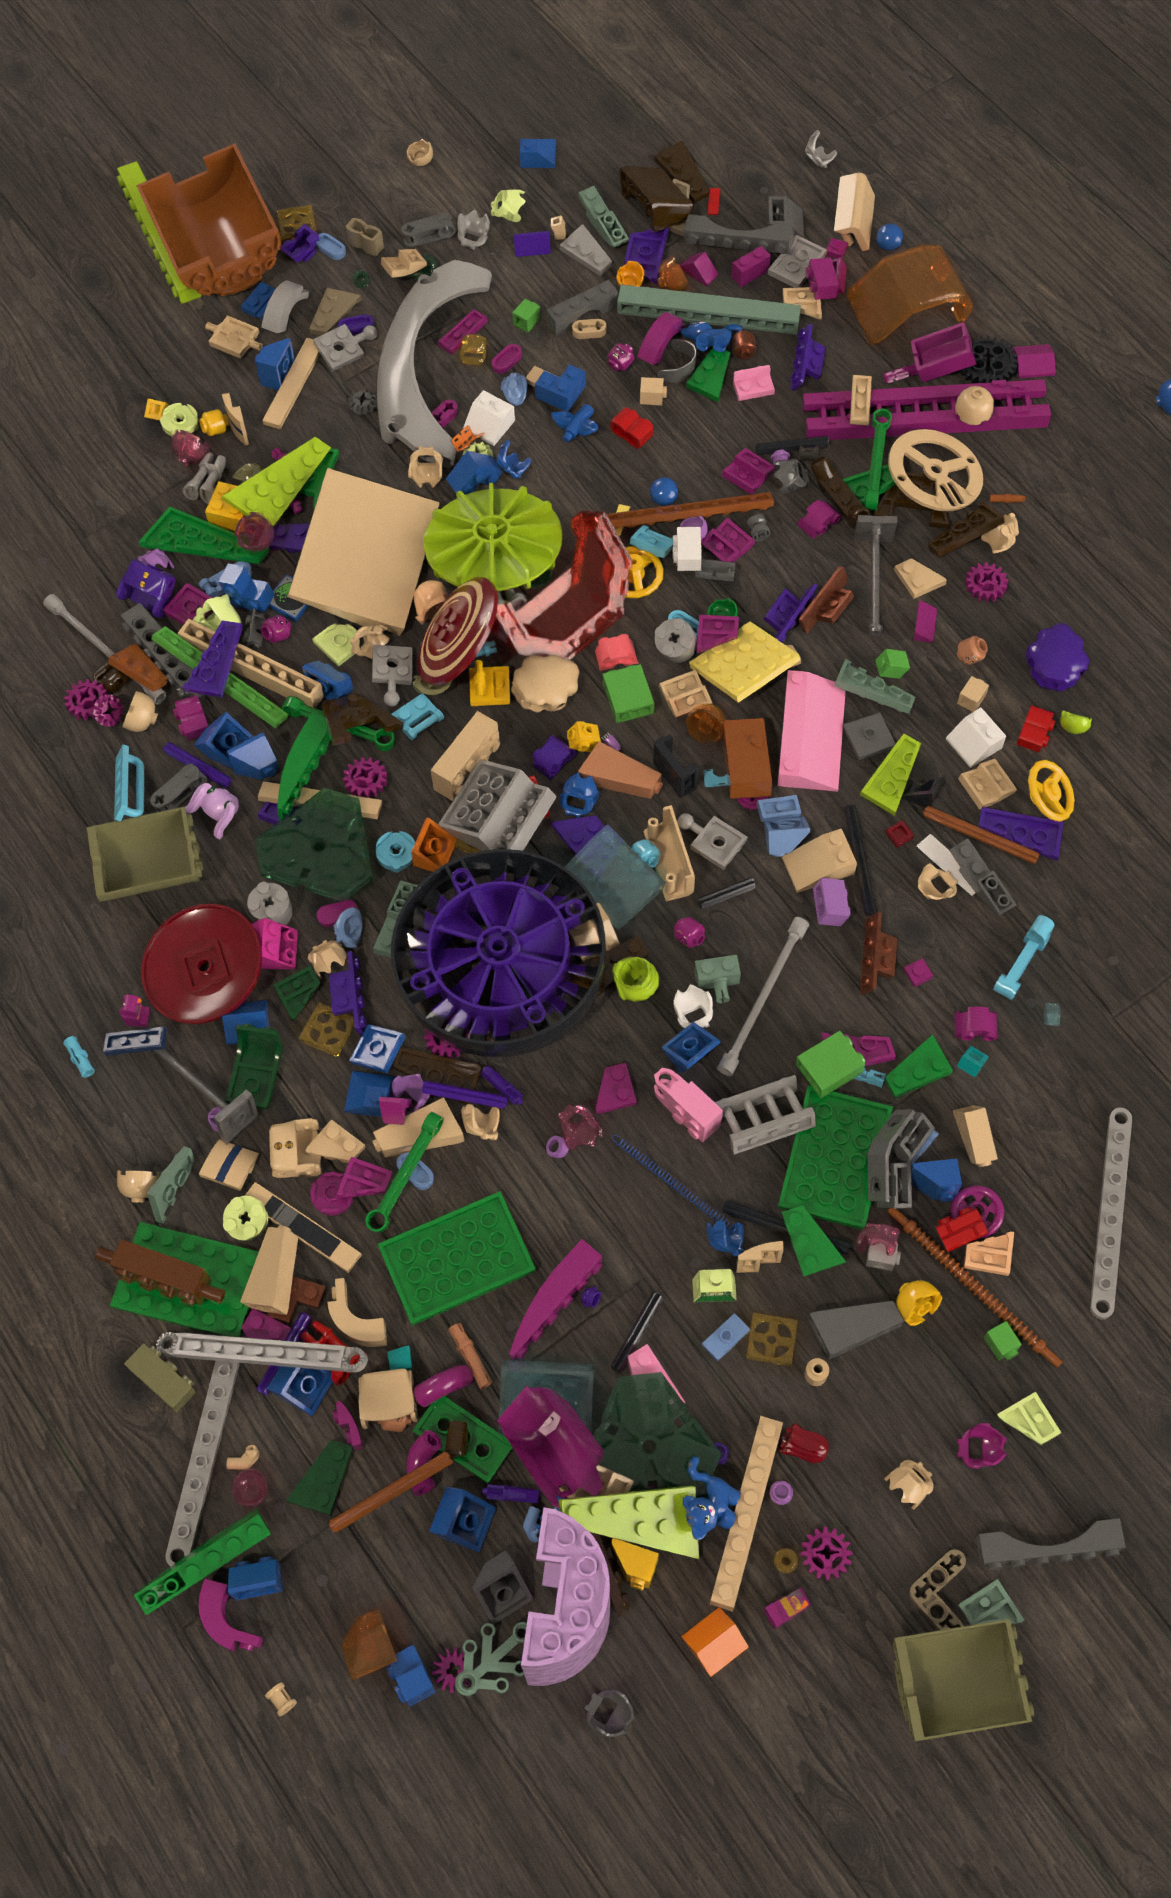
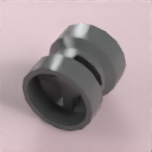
M757 514L748 519L747 526L751 530L752 539L759 542L770 536L771 532L766 525L764 515Z

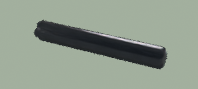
M828 436L757 443L755 449L756 454L760 455L774 453L777 450L788 452L824 448L829 446L830 441Z
M655 1291L651 1293L611 1364L613 1371L622 1373L628 1362V1356L634 1352L663 1300L661 1294Z

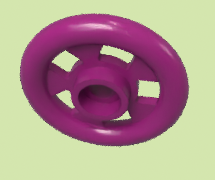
M974 1185L962 1189L954 1197L950 1208L951 1219L960 1216L959 1211L971 1206L972 1210L975 1208L981 1210L980 1216L989 1234L981 1238L994 1234L1000 1228L1004 1219V1206L1000 1197L993 1190L985 1186ZM973 1195L975 1201L967 1205L964 1199ZM984 1196L992 1201L989 1207L981 1201ZM989 1212L995 1214L992 1223L986 1221Z

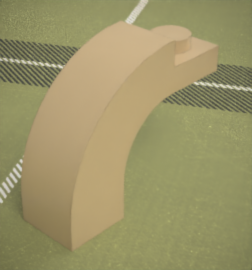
M335 1279V1286L332 1287V1298L336 1301L327 1303L332 1320L340 1333L351 1342L361 1346H387L384 1318L366 1320L354 1316L348 1309L345 1279Z

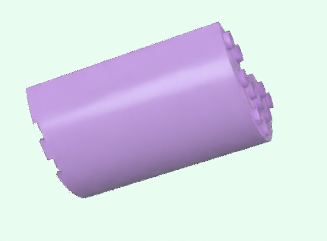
M543 1507L536 1561L545 1562L542 1586L558 1588L554 1615L535 1612L528 1613L521 1667L527 1684L532 1686L556 1684L582 1671L600 1650L610 1621L609 1572L599 1544L592 1534L575 1521L574 1518L563 1512Z

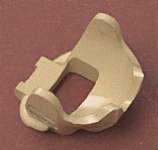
M419 446V450L413 452L410 457L409 478H412L420 488L426 482L430 483L432 488L435 487L440 479H442L443 458L441 454L435 451L433 446L429 448ZM421 455L434 456L436 463H419L418 457Z
M1010 513L1008 516L1004 515V523L981 535V540L989 543L993 554L1005 551L1015 543V536L1018 535L1019 530L1014 513Z
M384 625L363 626L358 629L354 638L350 640L352 654L372 659L373 644L385 645L389 642L390 638L383 634V631H387L389 628ZM363 637L364 644L359 647V638Z
M929 863L923 868L919 877L918 889L927 899H946L956 895L958 881L951 876L949 870L944 872L936 869ZM937 876H940L950 887L943 894L931 882Z
M325 940L322 944L312 947L313 950L308 955V960L312 963L313 970L319 980L322 979L320 972L331 973L330 966L333 961L341 966H344L345 959L348 962V955L341 947L342 944L340 942L337 943V941L333 940L327 942Z
M467 1104L466 1107L463 1106L461 1112L466 1132L480 1136L482 1139L497 1140V1127L500 1117L499 1109L493 1107L489 1114H483L472 1104Z
M904 1460L898 1468L885 1478L886 1481L890 1479V1490L896 1488L903 1490L901 1502L914 1503L911 1507L913 1510L925 1499L927 1494L933 1491V1482L930 1478L933 1474L928 1472L921 1462L917 1464L911 1460ZM912 1468L917 1470L923 1476L926 1482H924Z

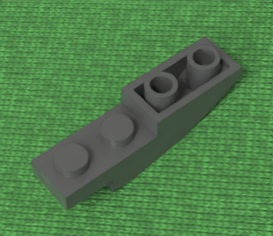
M968 838L949 850L960 866L959 872L979 898L994 913L1000 916L1016 906V903L994 870L990 872Z

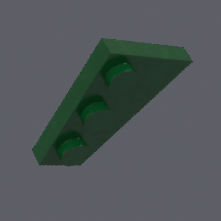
M330 1440L286 1502L331 1516L354 1449L353 1446Z

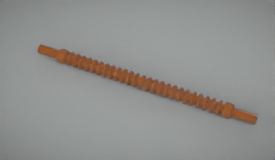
M890 1208L887 1211L903 1226V1230L907 1234H912L911 1238L915 1237L916 1242H921V1247H926L925 1251L929 1250L931 1256H936L935 1260L939 1259L940 1264L945 1265V1269H950L949 1273H954L955 1278L959 1277V1282L963 1281L964 1287L968 1286L969 1291H974L973 1295H978V1300L982 1299L984 1305L988 1304V1309L992 1308L994 1310L993 1314L998 1313V1318L1002 1317L1004 1319L1003 1323L1007 1321L1009 1326L1013 1327V1332L1017 1331L1018 1336L1023 1337V1341L1027 1340V1345H1032L1033 1351L1037 1354H1042L1056 1368L1063 1363L1046 1347L1044 1340H1039L1037 1334L1034 1336L1032 1334L1033 1330L1029 1331L1027 1325L1023 1326V1321L1019 1322L1017 1316L1013 1317V1312L1009 1313L1008 1307L1004 1308L1003 1303H998V1298L994 1299L993 1294H988L989 1290H984V1285L980 1286L978 1280L974 1281V1276L970 1277L969 1271L965 1272L964 1267L960 1268V1263H955V1259L949 1257L950 1254L946 1255L944 1253L945 1249L941 1250L940 1245H935L936 1241H931V1236L927 1237L926 1232H921V1227L917 1228V1224L913 1220H908L897 1208Z

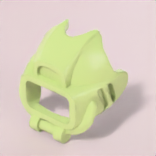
M515 189L501 190L495 197V200L491 202V215L519 222L521 216L518 214V210L526 202L520 197V194L525 192ZM502 201V205L498 209V202Z

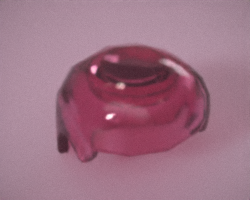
M246 1469L239 1472L233 1481V1498L242 1507L253 1508L261 1504L267 1495L266 1477L256 1469Z

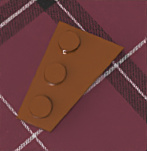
M136 643L109 657L108 664L153 692L167 685L168 678Z

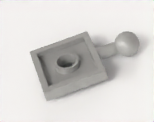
M346 324L313 339V343L333 372L364 357V352L358 343L365 339L374 340L377 337V329L374 326L368 325L363 329L362 333L353 337ZM341 345L344 349L337 351L334 349V346Z
M373 644L372 682L388 683V692L384 695V702L388 706L393 707L399 703L400 698L396 692V684L411 685L412 647ZM394 662L397 664V667L391 668L387 663Z
M687 813L681 814L677 820L678 826L681 829H690L698 834L690 845V849L723 870L748 839L747 836L716 816H713L705 828L696 824L693 817ZM720 839L725 844L723 846H716L713 842Z

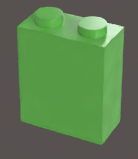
M641 664L630 665L623 669L610 670L607 673H603V686L616 723L654 714V701Z
M841 1031L797 1056L796 1066L820 1098H823L864 1072L865 1059L863 1055L854 1050L850 1038L847 1035L844 1036Z

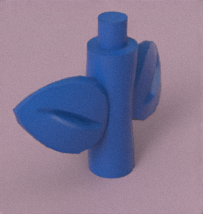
M584 404L575 415L566 411L551 413L554 422L560 428L565 429V435L562 439L566 443L574 440L577 434L586 436L597 431L599 428L595 421L588 420L594 413V409L588 404Z

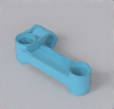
M1039 915L1023 940V942L1027 943L1008 975L1001 974L993 988L994 991L1013 1000L1021 986V983L1017 981L1037 949L1042 952L1051 937V932L1054 928V922L1043 915Z

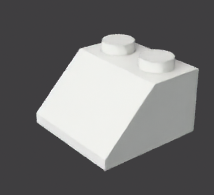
M483 390L472 403L463 429L468 425L473 435L484 432L478 438L494 446L514 423V406Z
M979 708L966 716L946 737V740L971 768L1002 749L1006 735L986 712Z

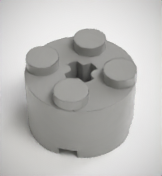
M673 618L664 621L656 628L655 644L666 659L682 663L694 655L698 638L686 621L681 618Z
M261 882L249 894L247 906L254 923L262 918H267L283 925L288 924L292 917V906L288 893L282 886L275 883Z

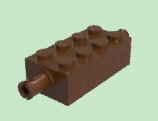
M122 1239L116 1251L100 1246L95 1255L96 1260L110 1264L114 1269V1273L119 1276V1280L127 1284H132V1282L140 1284L139 1287L150 1292L153 1289L158 1290L162 1296L173 1299V1297L180 1298L182 1303L189 1306L194 1304L201 1306L204 1298L221 1304L226 1294L224 1289L211 1286L212 1280L204 1268Z

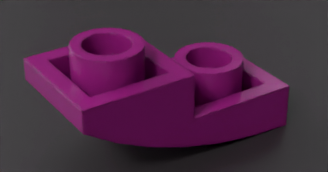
M341 1401L336 1402L337 1409L333 1410L335 1424L339 1423L342 1430L350 1429L346 1431L348 1445L352 1444L354 1450L364 1449L360 1432L350 1412Z

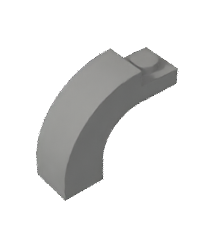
M288 280L282 282L275 289L267 304L262 328L275 333L286 331L289 314L293 306L299 300L307 299L309 291L303 289L302 285Z

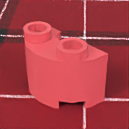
M621 634L618 637L612 638L604 637L598 641L599 645L596 647L595 653L600 671L612 669L617 664H624L625 666L638 664L633 642L627 634Z

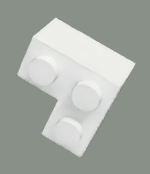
M677 527V535H673V562L677 565V571H701L700 527Z

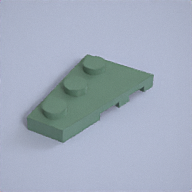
M183 1146L147 1192L156 1222L164 1224L167 1218L164 1214L168 1206L174 1205L178 1187H182L185 1184L195 1164L191 1148Z

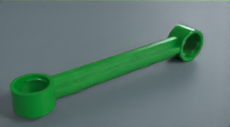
M886 409L876 410L872 418V426L875 432L865 507L869 510H877L885 436L892 419L891 413ZM884 417L888 421L885 423H880L876 420V418Z
M288 696L282 706V710L291 717L298 718L303 716L309 718L311 713L324 717L323 711L307 706L300 699L293 696ZM362 725L347 729L352 735L374 742L376 748L380 751H389L394 747L395 740L392 731L385 732L383 728L376 731ZM381 736L391 738V741L386 744H381L377 740Z
M430 1112L427 1115L418 1138L377 1209L367 1214L365 1222L371 1231L382 1233L388 1229L390 1225L388 1215L431 1139L437 1135L443 1125L444 1118L434 1112ZM375 1214H382L385 1218V1223L380 1229H373L371 1226V1218Z

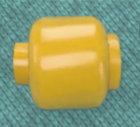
M218 409L204 412L202 418L199 419L203 433H207L208 436L225 433L226 426L229 425L227 415Z

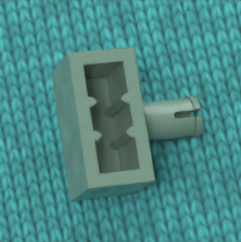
M737 955L695 961L694 973L697 988L701 990L714 988L716 1002L722 1003V995L724 1003L728 1002L730 997L727 986L740 984L741 972Z

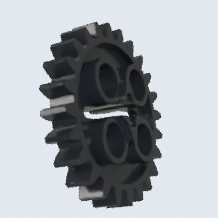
M987 335L986 339L980 336L979 340L973 337L972 349L976 364L961 369L960 375H966L965 380L971 379V384L975 382L991 383V381L1006 380L1008 382L1009 378H1013L1017 369V354H1013L1014 348L1009 349V343L1003 344V339L998 342L996 336L993 340L990 339L989 335ZM987 350H989L988 374H986Z

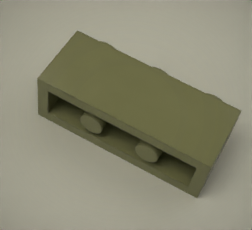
M143 1343L124 1364L170 1408L178 1413L196 1393L192 1388L194 1383L185 1374L180 1377L176 1373L178 1368L169 1360L164 1362L159 1357L162 1354L153 1345L148 1348Z

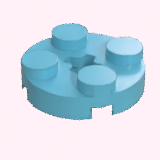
M399 831V833L387 832L382 835L376 844V856L380 865L396 873L408 868L413 863L411 851L415 845L414 839L408 833ZM401 848L399 854H392V849Z

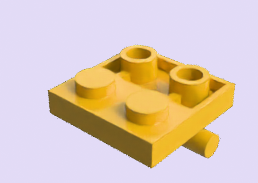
M476 660L475 668H469L471 706L510 704L509 666L483 667V662Z

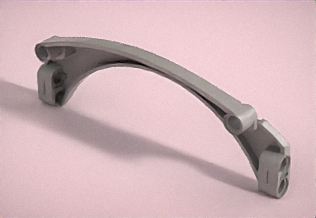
M453 260L434 269L431 276H419L417 282L401 303L392 321L380 356L377 379V405L383 441L393 444L399 439L413 451L419 450V446L427 448L433 446L434 450L441 454L443 458L442 467L450 468L454 465L456 449L451 442L452 438L433 417L420 393L414 370L415 341L421 325L438 307L459 296L489 291L492 277L489 270L472 263ZM420 456L421 459L427 462L436 463L434 456Z

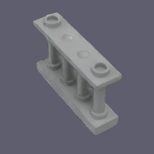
M795 1075L715 1102L723 1110L722 1117H726L733 1132L730 1135V1144L734 1155L816 1126L813 1108L802 1109L794 1093L797 1092V1078ZM786 1095L795 1113L782 1116L774 1099ZM766 1102L774 1120L762 1123L754 1106ZM745 1109L754 1127L741 1130L733 1113Z

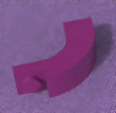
M669 312L663 313L649 329L637 357L652 365L660 363L670 339L675 334L680 333L681 329L686 328L687 324L683 323L681 318Z
M204 1579L199 1596V1614L202 1624L210 1637L222 1647L232 1652H235L238 1643H240L239 1648L253 1652V1648L261 1649L263 1643L261 1637L233 1629L227 1622L225 1607L229 1597L228 1585Z

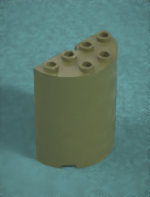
M185 807L87 827L96 896L100 902L200 881L203 871L201 858L199 859L200 847L196 841L195 832L191 830V826H194L192 815L187 814Z
M1010 1619L894 1638L893 1652L896 1658L894 1669L904 1718L905 1721H908L909 1733L914 1741L1032 1722L1031 1716H1034L1032 1702L1028 1701L1026 1696V1690H1028L1027 1678L1025 1675L1020 1674L1019 1665H1023L1021 1651L1019 1649L1016 1650L1015 1639H1017V1631L1015 1625L1011 1624Z

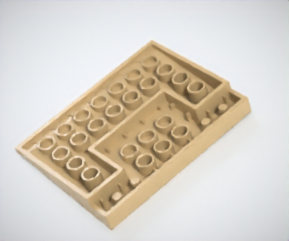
M327 468L287 597L362 626L384 625L389 628L388 632L400 636L405 628L425 557L424 534L433 518L432 512L434 509H438L440 502Z

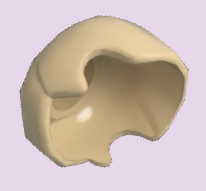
M423 139L412 143L407 149V158L415 166H425L433 157V149L430 142L427 143Z

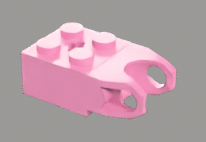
M661 1068L654 1075L656 1083L654 1085L655 1095L673 1114L674 1120L688 1128V1133L694 1139H699L703 1143L721 1126L723 1110L692 1081L688 1084L674 1071L666 1068ZM662 1074H668L672 1080L661 1079L659 1081V1077Z

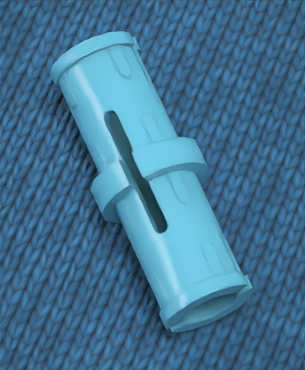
M68 1037L63 1043L71 1055L70 1060L73 1064H76L82 1077L91 1076L95 1070L87 1058V1052L82 1050L76 1037Z

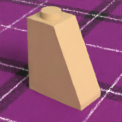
M972 1105L953 1110L970 1162L978 1164L979 1167L991 1165V1161L997 1159V1154L985 1107Z

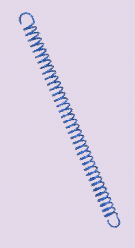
M631 1143L627 1146V1148L623 1149V1150H626V1153H627V1149H628V1147L631 1145ZM632 1146V1148L628 1151L629 1155H632V1157L635 1151L637 1150L636 1148L634 1152L630 1154V1151L634 1148V1146ZM649 1158L646 1161V1163H644L645 1167H648V1170H651V1172L656 1173V1170L652 1171L653 1167L649 1169L653 1161H651V1163L648 1166H646L647 1162L650 1160ZM661 1168L660 1171H659L657 1174H658V1177H661V1180H663V1179H662L663 1174H662L661 1176H659V1173L662 1171V1168ZM682 1183L676 1188L677 1192H680L678 1191V1189L682 1185ZM695 1193L689 1198L690 1202H693L691 1201V1199L695 1195ZM708 1203L702 1208L703 1213L706 1212L704 1211V1209L708 1205ZM720 1213V1214L718 1215V1217L715 1218V1219H714L715 1214H714L713 1216H711V1217H713V1220H716V1222H717V1220H718L719 1216L721 1215V1213Z

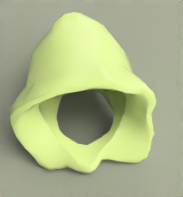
M228 594L207 599L204 602L203 608L199 607L197 609V615L193 619L194 622L213 631L217 630L222 620L241 623L238 613L230 604ZM213 610V613L205 619L204 614Z

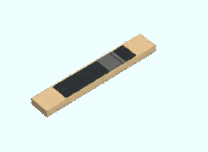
M256 1182L245 1194V1196L259 1199L264 1204L263 1206L268 1213L269 1220L278 1226L290 1228V1233L297 1236L300 1241L347 1273L350 1272L362 1256L359 1251Z

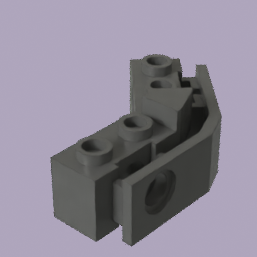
M913 1109L895 1110L871 1142L868 1152V1201H877V1207L912 1208L911 1160L935 1129L924 1113H916Z

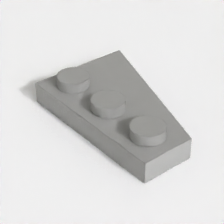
M583 224L560 244L562 252L599 276L603 275L612 266V260Z

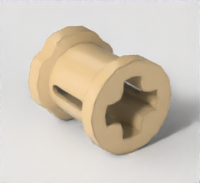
M282 1682L274 1686L265 1695L277 1708L279 1717L290 1711L297 1703L295 1699H291Z

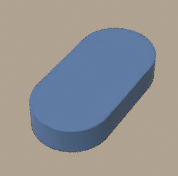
M327 233L319 234L320 241L316 242L318 250L333 260H340L345 257L346 249L343 243Z
M409 1152L402 1153L397 1158L398 1170L401 1168ZM420 1160L408 1181L417 1189L426 1190L432 1186L434 1176L432 1171Z

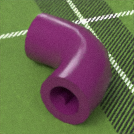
M458 1365L428 1378L413 1388L416 1401L421 1406L427 1407L451 1392L468 1387L473 1381L472 1370L466 1365Z
M430 1430L425 1431L411 1446L406 1462L407 1474L429 1462L432 1456L441 1449L442 1443L436 1433ZM431 1476L411 1489L415 1496H421L433 1490L436 1485Z

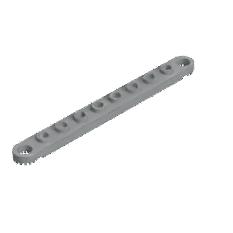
M1116 1108L1111 1112L1107 1129L1090 1312L1100 1320L1109 1318L1115 1306L1132 1127V1115L1125 1108ZM1121 1114L1125 1117L1126 1123H1117L1115 1115ZM1099 1302L1106 1303L1108 1311L1106 1313L1099 1312L1096 1304Z
M172 1332L163 1333L162 1336L158 1337L159 1340L156 1341L157 1350L167 1357L343 1372H359L365 1368L368 1361L367 1355L362 1349L339 1345ZM173 1339L174 1343H172L171 1348L169 1347L165 1350V1343ZM355 1355H360L361 1359H359L358 1364L350 1365L351 1358Z
M215 1361L166 1551V1561L170 1566L175 1564L172 1561L173 1552L182 1550L185 1557L192 1552L240 1365L238 1362Z

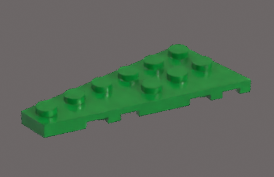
M169 507L139 541V547L255 564H260L269 553V547L172 507Z

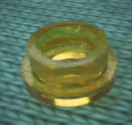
M790 1549L779 1550L774 1558L775 1567L782 1573L793 1572L798 1565L796 1553ZM784 1557L790 1559V1564L787 1566L782 1564L781 1560Z

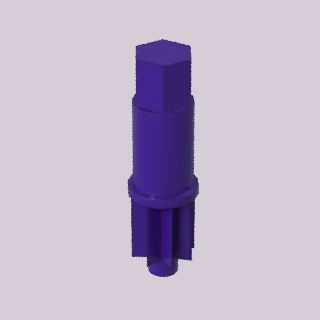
M486 1066L482 1070L481 1075L500 1091L501 1095L506 1096L513 1105L517 1103L521 1105L524 1100L521 1098L523 1094L491 1066Z
M488 1484V1488H483L482 1495H487L486 1499L503 1500V1502L538 1503L539 1490Z

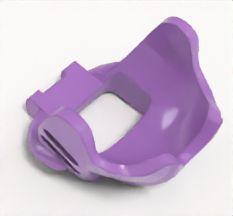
M155 549L152 552L149 550L145 555L137 557L139 561H144L153 566L159 564L166 568L168 564L171 569L175 568L170 559L164 554V551Z
M420 1074L404 1077L397 1076L393 1080L390 1098H399L402 1094L406 1093L417 1103L412 1110H406L405 1116L423 1108L430 1094L422 1093L424 1082Z

